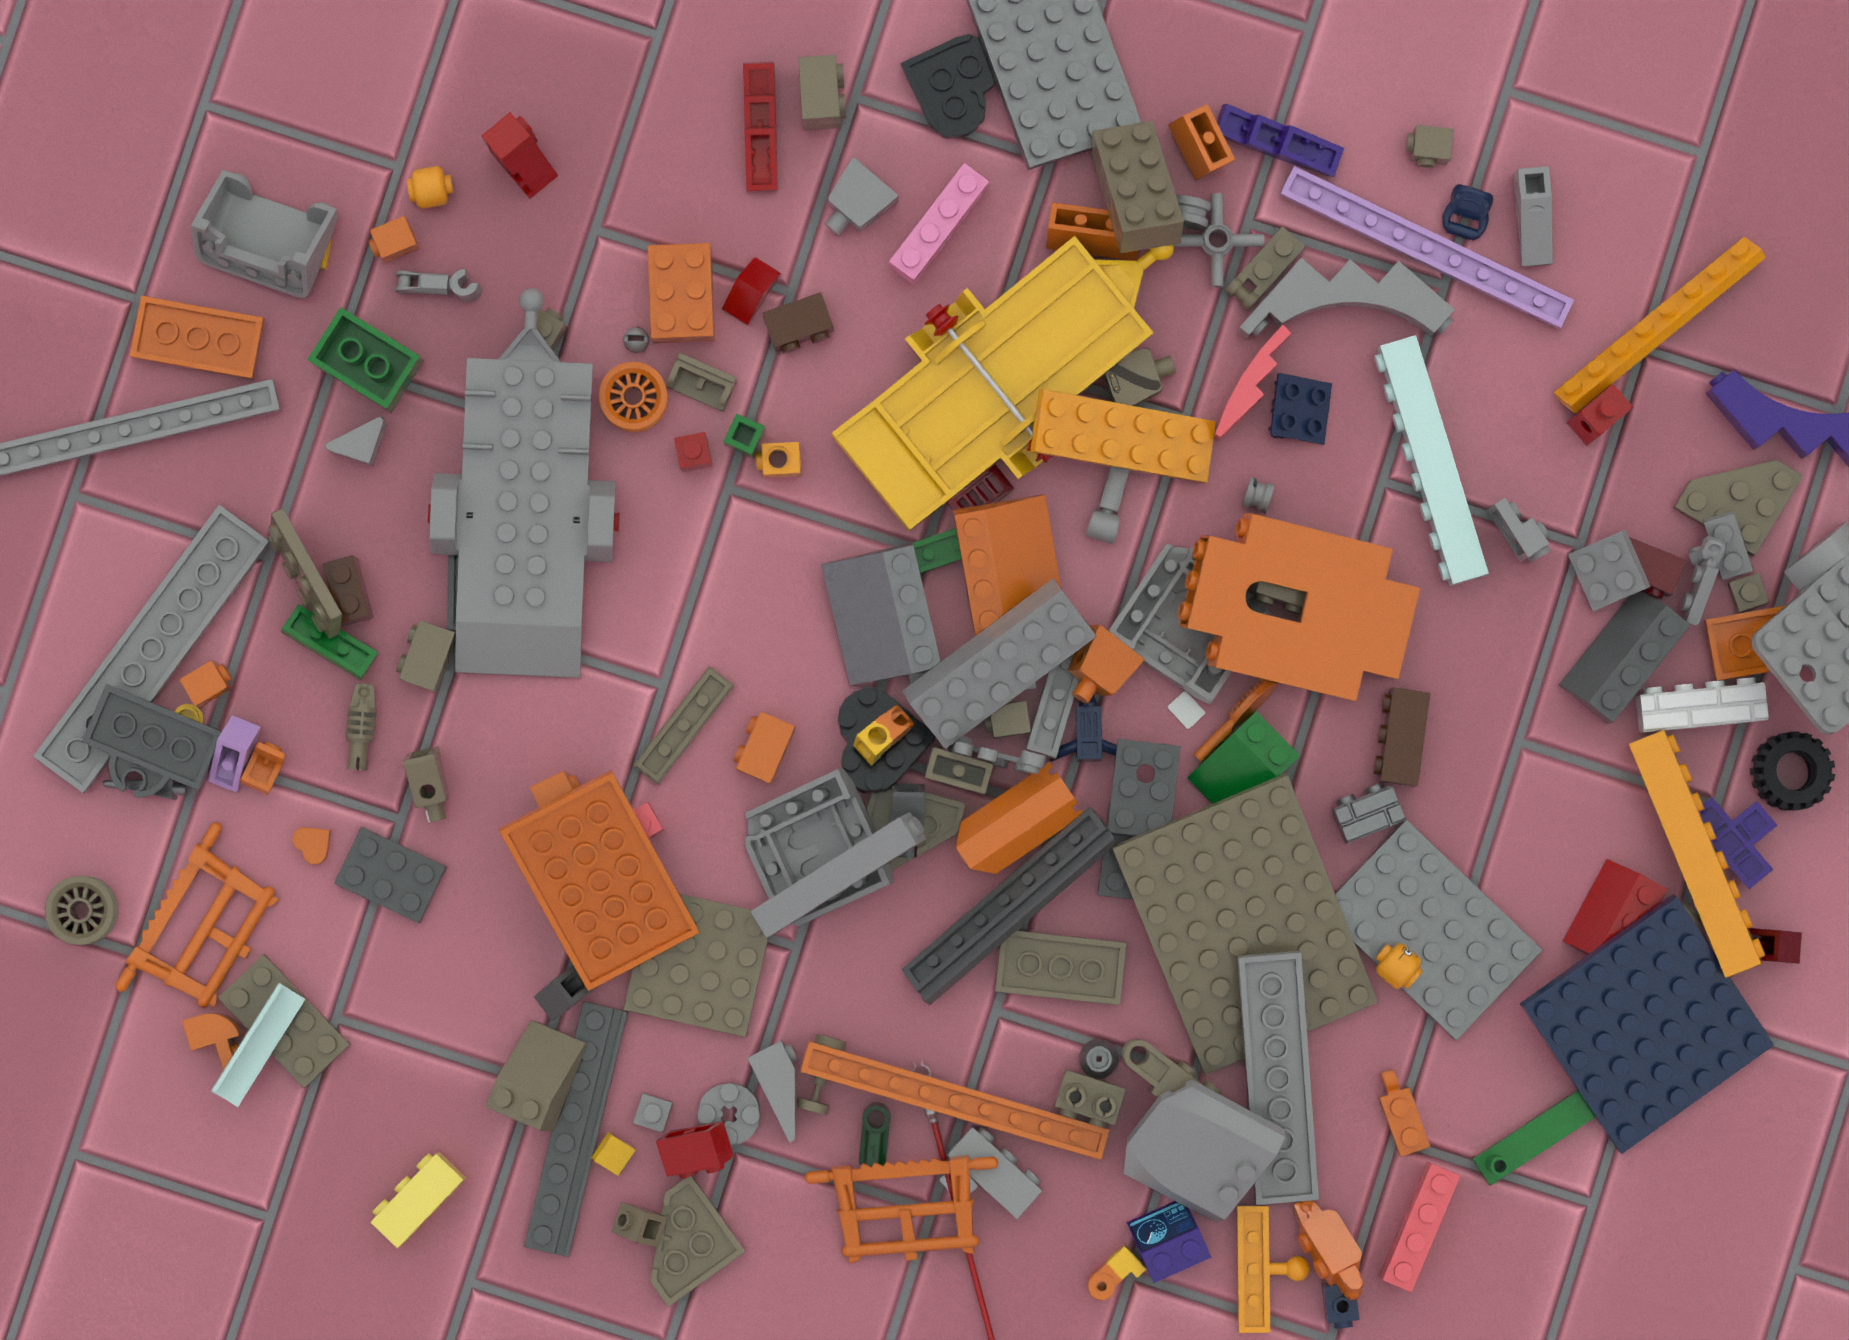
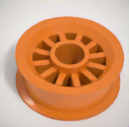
M625 362L615 366L605 375L599 388V403L604 415L611 424L626 432H642L654 427L663 418L668 407V390L663 378L654 368L641 362ZM630 375H637L635 383H632ZM642 376L647 378V380L640 386ZM626 377L628 384L625 386L620 379ZM616 383L622 388V391L613 389ZM651 383H652V384L654 385V387H655V388H653V389L646 390V389L650 386ZM636 389L641 391L642 399L638 404L630 405L625 401L626 394L630 390ZM611 394L621 398L611 400ZM657 395L656 400L647 398V396ZM622 404L616 411L614 410L613 406ZM645 404L654 405V408L650 410ZM626 409H628L625 418L620 416ZM640 409H643L647 415L641 417ZM633 411L636 412L637 419H631Z

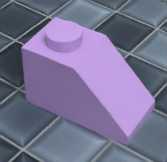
M231 716L217 739L208 779L209 782L233 792H238L241 783H239L258 742L261 726L236 716Z

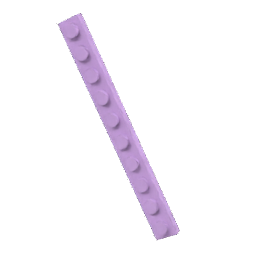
M1296 166L1293 167L1281 191L1280 196L1557 329L1562 327L1574 302L1573 299Z

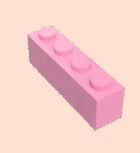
M964 163L890 259L889 267L915 285L989 188V181Z

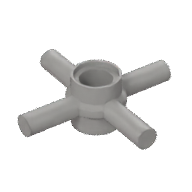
M1213 193L1211 194V225L1204 229L1202 234H1182L1181 243L1174 244V247H1202L1204 252L1211 256V287L1218 288L1224 287V256L1231 251L1232 247H1264V234H1233L1226 225H1223V194ZM1219 233L1224 236L1226 244L1223 247L1216 248L1210 244L1209 236Z

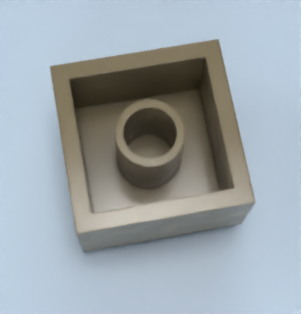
M836 55L798 57L804 130L841 128V119H847L845 94H839L838 88H844L843 63H836Z

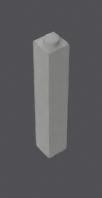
M910 812L900 816L750 911L766 938L783 930L926 840L921 822L916 817H913Z

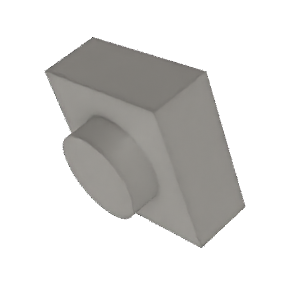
M642 1093L633 1123L663 1133L673 1102Z

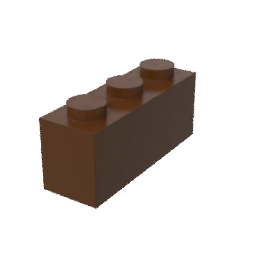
M1393 687L1390 689L1389 694H1384L1382 712L1387 713L1385 725L1380 724L1377 740L1378 743L1382 744L1381 756L1376 755L1373 774H1378L1377 782L1412 787L1418 786L1430 700L1429 692Z

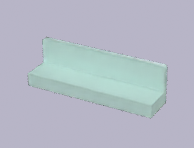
M278 983L212 1087L211 1092L238 1107L302 1006L305 998Z

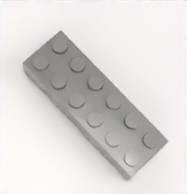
M1053 578L902 691L911 707L946 749L1097 636Z

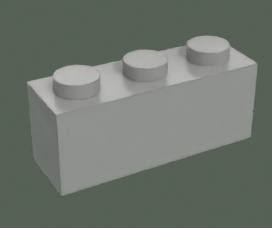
M971 1126L949 1150L947 1156L969 1155L970 1160L978 1157H996L999 1162L996 1168L975 1171L970 1169V1177L1018 1219L1042 1192V1189L1038 1186L1041 1180L1029 1169L1022 1172L1015 1165L1018 1159L1005 1147L999 1151L992 1144L995 1138L981 1126L977 1130Z

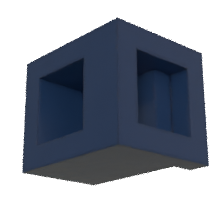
M1322 1283L1326 1322L1328 1324L1334 1323L1335 1329L1353 1327V1321L1360 1320L1357 1300H1350L1346 1296L1344 1297V1293L1341 1292L1337 1284L1330 1287L1328 1283ZM1341 1300L1346 1301L1348 1304L1347 1309L1343 1312L1338 1311L1336 1308L1337 1303Z

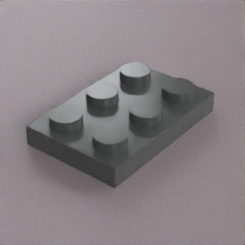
M361 827L334 884L408 919L421 923L447 867Z

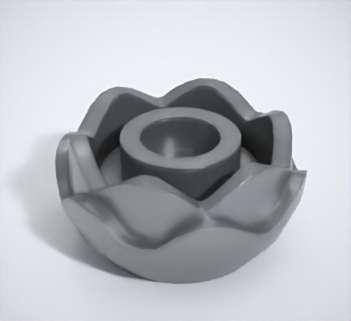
M1090 1040L1079 1054L1082 1070L1090 1077L1105 1078L1111 1075L1118 1065L1117 1051L1114 1045L1106 1040ZM1097 1056L1102 1057L1100 1062L1096 1061Z

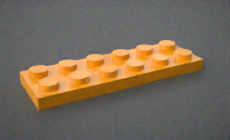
M1042 389L1039 390L1030 452L1207 483L1216 421Z

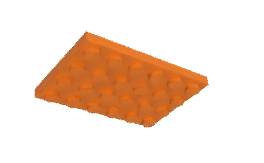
M612 769L499 828L501 836L588 991L700 933Z

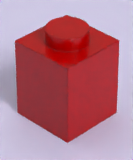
M705 432L674 438L682 472L713 466Z

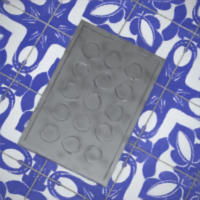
M966 0L1027 170L1090 150L1092 148V131L1141 123L1097 0Z
M1405 820L1335 893L1355 945L1376 965H1378L1379 961L1375 957L1386 944L1393 947L1397 943H1403L1421 958L1420 968L1423 972L1408 989L1404 986L1401 989L1454 1040H1457L1542 951L1527 934L1408 820Z

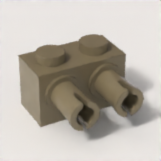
M1065 1069L1054 1106L1060 1108L1058 1114L1074 1119L1077 1118L1078 1114L1090 1117L1088 1123L1107 1128L1108 1123L1113 1125L1116 1123L1126 1088Z

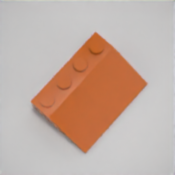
M1045 494L953 510L975 636L1054 578L1061 587Z

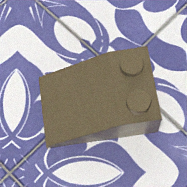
M531 1020L497 1076L486 1107L540 1131H554L588 1043Z

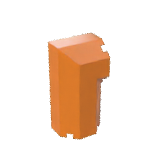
M1050 762L1044 765L1043 769L1039 770V774L1032 773L960 822L955 849L969 870L997 874L1064 829L1083 813L1082 809L1077 812L1074 810L1073 807L1078 803L1059 774L1056 772L1051 776L1048 772L1053 768Z

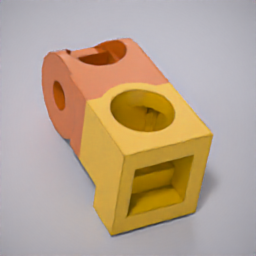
M896 705L857 734L853 746L872 766L881 758L883 753L903 738L915 723L899 705Z
M1123 1244L1091 1274L1088 1280L1089 1292L1095 1299L1106 1300L1114 1294L1116 1285L1130 1272L1138 1278L1146 1270V1266Z

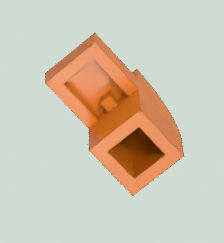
M221 1013L202 1014L182 1020L191 1051L215 1044L224 1070L239 1046L238 1043H233L232 1038L244 1035L239 1024L231 1017Z

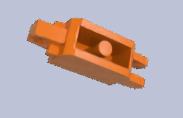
M1313 1200L1295 1203L1293 1211L1300 1225L1297 1239L1302 1250L1305 1253L1309 1252L1314 1259L1313 1265L1316 1273L1321 1279L1325 1278L1330 1287L1337 1284L1347 1299L1357 1300L1362 1295V1287L1364 1285L1363 1277H1360L1361 1274L1359 1273L1362 1251L1337 1211L1330 1209L1322 1211Z

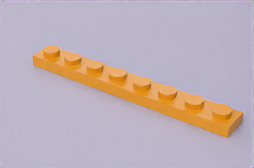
M1746 237L1740 239L1554 391L1558 401L1576 414L1766 258L1763 250Z

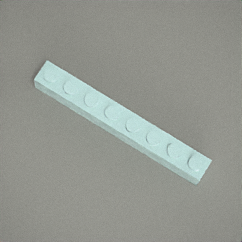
M1414 335L1381 345L1377 349L1378 354L1374 355L1376 367L1379 373L1384 372L1387 384L1383 385L1384 393L1388 403L1393 402L1396 414L1392 415L1394 426L1397 432L1402 431L1405 443L1401 444L1402 452L1406 462L1411 461L1414 473L1410 474L1415 492L1420 491L1424 502L1419 504L1423 520L1429 521L1432 533H1429V540L1433 551L1438 550L1442 561L1438 563L1442 581L1447 580L1449 586L1486 576L1489 572L1417 337Z

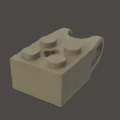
M1142 1039L1129 1040L1122 1049L1124 1063L1151 1084L1148 1091L1157 1098L1168 1090L1175 1092L1185 1087V1082L1191 1079L1201 1084L1194 1078L1197 1072L1181 1060L1178 1064H1175ZM1136 1046H1142L1146 1051V1057L1140 1063H1133L1130 1059V1052ZM1206 1079L1201 1084L1218 1094L1222 1093V1091Z

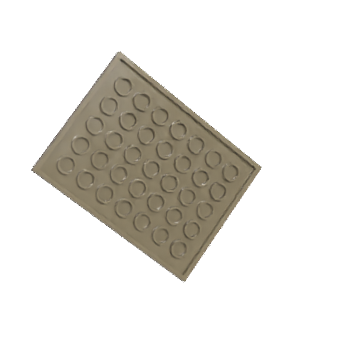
M1286 773L1134 836L1112 847L1205 1075L1245 1058L1237 956L1301 951L1307 1032L1378 1003Z

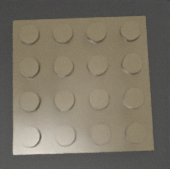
M680 894L700 933L633 967L624 1010L746 1037L768 938H766L750 912L752 911L751 909Z

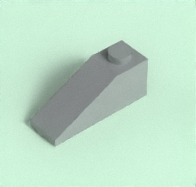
M781 1040L749 1056L748 1060L790 1143L796 1139V1067L794 1062L798 1061V1058L791 1044L784 1045Z

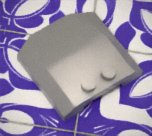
M1166 544L1109 629V632L1143 657L1144 661L1142 663L1193 697L1211 704L1232 671L1207 666L1206 649L1208 643L1211 640L1213 641V634L1179 626L1178 609L1181 602L1186 599L1188 589L1185 588V580L1188 572L1193 570L1195 558L1192 557V547L1188 549L1172 547L1173 545ZM1247 589L1245 599L1248 607L1255 612L1269 615L1268 608H1265L1263 603L1256 601L1257 595L1248 593Z
M839 768L746 812L748 836L745 837V847L768 898L771 899L869 837L876 830L854 781L843 768ZM889 862L793 924L800 926L894 883L891 863Z
M1191 1079L1185 1082V1087L1175 1092L1168 1090L1162 1093L1129 1134L1126 1142L1123 1174L1218 1223L1229 1216L1277 1156L1285 1139V1129Z

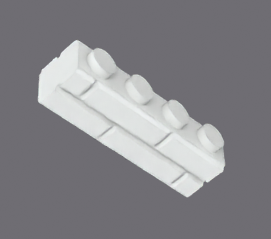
M1755 677L1736 679L1737 685L1725 686L1724 680L1705 682L1706 688L1694 689L1693 684L1674 685L1675 691L1663 692L1662 687L1644 688V694L1638 695L1635 698L1639 732L1647 733L1768 720L1765 683H1756Z

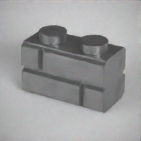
M1381 782L1366 788L1367 795L1355 799L1354 794L1336 800L1338 807L1331 810L1345 844L1406 820L1392 785L1384 788Z

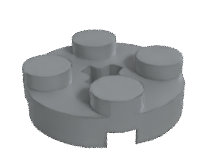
M726 1083L714 1086L700 1101L697 1113L699 1125L723 1121L721 1119L723 1116L721 1109L724 1106L728 1109L734 1106L737 1109V1112L734 1114L737 1120L735 1122L730 1120L724 1122L731 1146L745 1142L755 1133L759 1125L760 1108L757 1098L743 1085Z

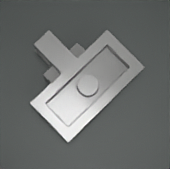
M1735 511L1704 519L1708 536L1723 540L1726 543L1718 566L1722 579L1753 571L1752 562ZM1702 545L1689 548L1688 554L1692 565L1702 563L1703 555L1700 551Z

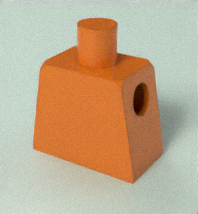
M1089 625L1097 637L1074 653L1068 667L1069 673L1080 680L1072 695L1085 704L1089 703L1094 693L1101 696H1112L1144 661L1143 657L1101 625Z

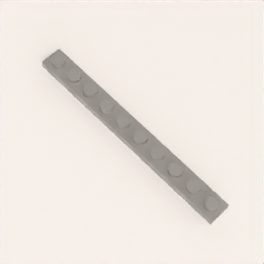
M273 379L0 443V477L281 411L275 381Z

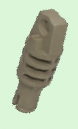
M355 683L350 705L348 706L346 738L347 741H350L347 769L356 770L357 757H359L358 770L367 771L368 744L374 740L376 719L374 685Z

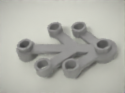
M964 736L947 748V751L971 757L972 753L978 754L977 758L987 760L989 763L1003 768H1007L1008 762L1015 763L1014 770L1028 774H1039V770L1044 768L1046 756L1022 750L1019 758L998 753V751L984 747L976 748L971 745L973 739Z

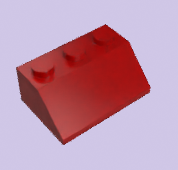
M1606 859L1562 941L1587 955L1660 904L1667 888L1638 872Z

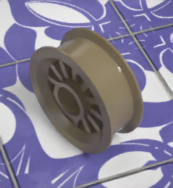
M73 876L62 880L51 890L45 904V918L50 930L60 940L74 945L93 944L104 939L114 928L118 918V902L112 889L103 881L90 876ZM80 887H84L83 895H81ZM71 890L74 892L75 899L69 894ZM93 890L95 893L89 898L90 892ZM64 897L70 902L69 904L62 903ZM100 897L102 903L95 904L94 902ZM81 901L85 902L89 908L88 915L84 919H79L75 914V907ZM60 907L67 909V912L60 914ZM104 907V913L97 912L98 908ZM69 917V919L65 923H63L61 918ZM94 917L102 918L100 924L94 919ZM74 923L73 930L71 931L68 928ZM89 923L95 928L94 930H90ZM81 924L84 934H79Z

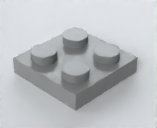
M1626 529L1568 554L1592 611L1651 587Z

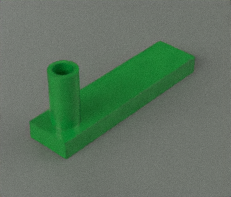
M1575 1091L1473 1157L1472 1160L1488 1185L1491 1186L1594 1119L1595 1116L1580 1093Z

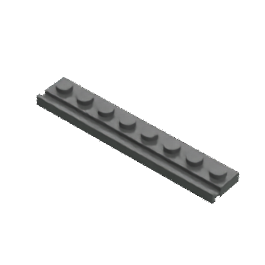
M1091 807L1087 808L902 968L911 984L922 996L923 1001L929 1005L936 1001L1111 850L1113 846L1118 844V840L1111 834V831L1095 810Z
M583 1002L575 1038L588 1044L555 1129L551 1133L524 1247L564 1257L570 1256L591 1169V1157L595 1152L628 1016L627 1011Z

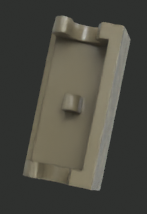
M679 352L668 377L667 388L724 412L736 386L737 378Z

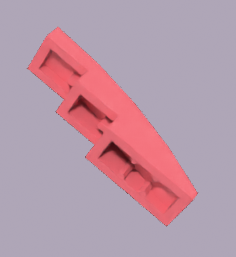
M1284 325L1265 343L1242 374L1223 410L1216 428L1214 438L1217 441L1264 396V393L1257 385L1278 365L1270 355L1291 335V332Z

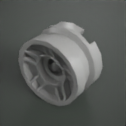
M1176 195L1184 220L1183 228L1207 229L1208 220L1206 219V214L1210 213L1212 204L1200 198Z

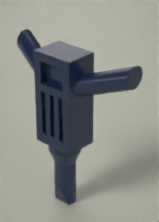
M1094 695L1088 704L1080 701L1079 707H1076V739L1061 745L1056 759L1050 758V762L1074 752L1077 753V762H1102V751L1116 756L1117 744L1102 739L1101 706H1098Z

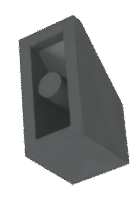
M573 965L552 980L534 998L551 1020L554 1021L597 987L588 991Z

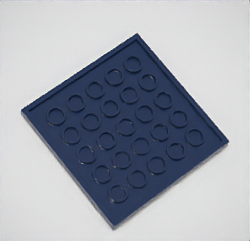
M1674 894L1520 1003L1621 1154L1774 1046L1731 978H1725L1716 955L1678 897Z

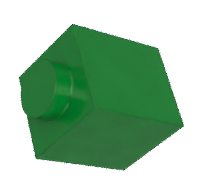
M736 414L723 441L724 445L754 458L766 432L765 426Z

